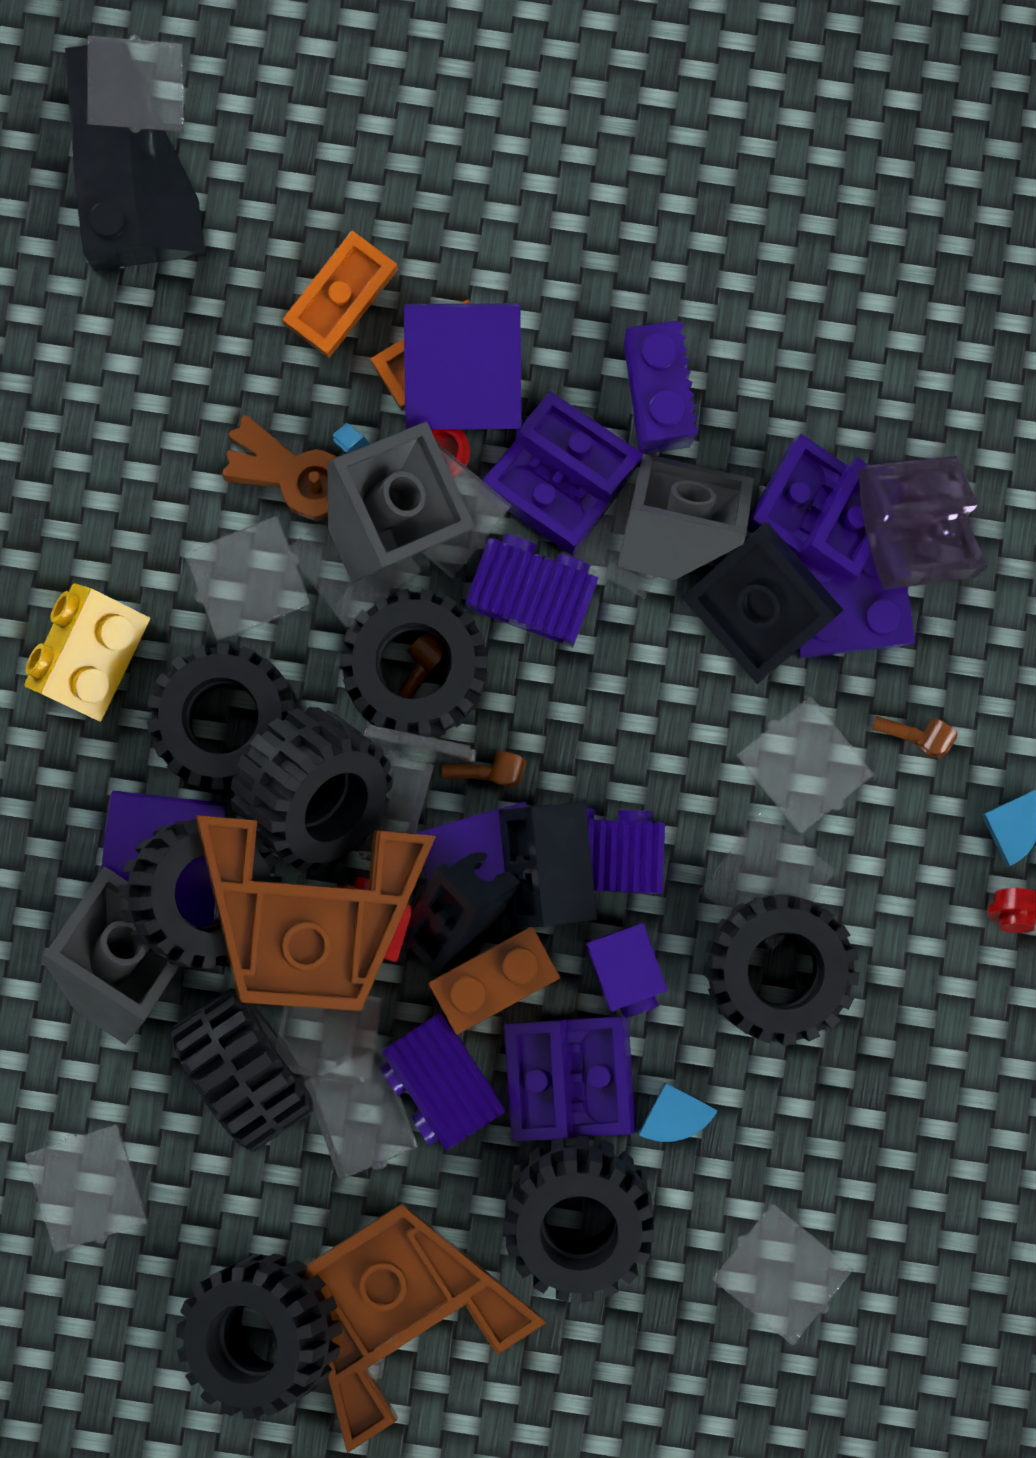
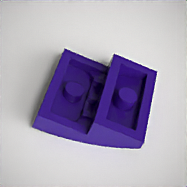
M520 303L404 304L406 429L426 421L431 430L521 429Z
M549 391L521 425V429L517 430L515 442L481 481L480 493L573 556L627 483L642 460L643 453Z
M800 433L790 442L748 519L747 530L753 533L764 523L768 522L802 562L835 576L854 581L859 577L904 489L857 457L850 464L846 465Z
M112 791L106 822L101 870L105 866L129 882L130 875L122 872L126 861L136 860L139 853L134 848L142 839L154 837L152 831L163 825H173L175 821L196 819L195 815L227 818L228 803ZM196 858L184 867L177 879L175 901L179 913L185 920L194 926L207 927L216 920L217 907L205 858Z
M612 1016L504 1024L511 1141L555 1140L562 1137L569 1139L576 1136L630 1135L636 1133L629 1018Z

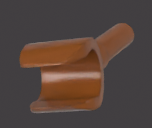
M424 633L407 650L419 665L411 672L397 694L401 697L412 699L422 681H425L427 676L446 659L447 650L444 645L428 633Z
M876 716L872 728L873 730L908 740V742L915 744L924 753L934 758L945 756L958 735L956 729L934 717L924 732L915 727Z
M496 750L492 767L481 764H443L442 777L479 779L505 787H514L522 780L526 760L519 755Z

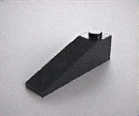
M114 41L65 48L76 200L83 254L93 270L206 256L199 199L122 42Z

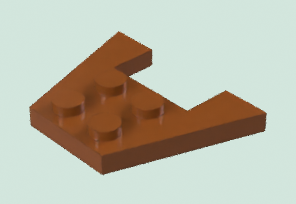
M195 815L238 1000L241 1003L361 1011L436 836L374 830L368 890L253 881L252 873L257 820Z
M403 1203L395 1206L307 1264L308 1268L305 1275L309 1279L319 1275L326 1284L320 1290L325 1299L331 1296L335 1299L338 1308L331 1311L332 1320H341L342 1334L333 1338L332 1341L340 1345L341 1348L338 1358L328 1364L333 1369L328 1375L347 1453L389 1427L398 1419L397 1414L368 1368L465 1305L497 1355L547 1323L543 1316Z

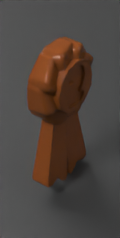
M243 415L240 428L231 430L228 436L233 444L251 455L227 450L226 455L229 464L222 472L224 480L228 483L280 487L285 503L292 513L314 521L328 517V462L337 458V456L318 449L295 456L250 417Z

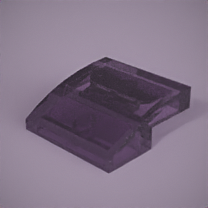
M957 456L866 465L859 471L860 496L865 530L874 564L884 590L976 578L988 567L967 520V516L978 506V503Z

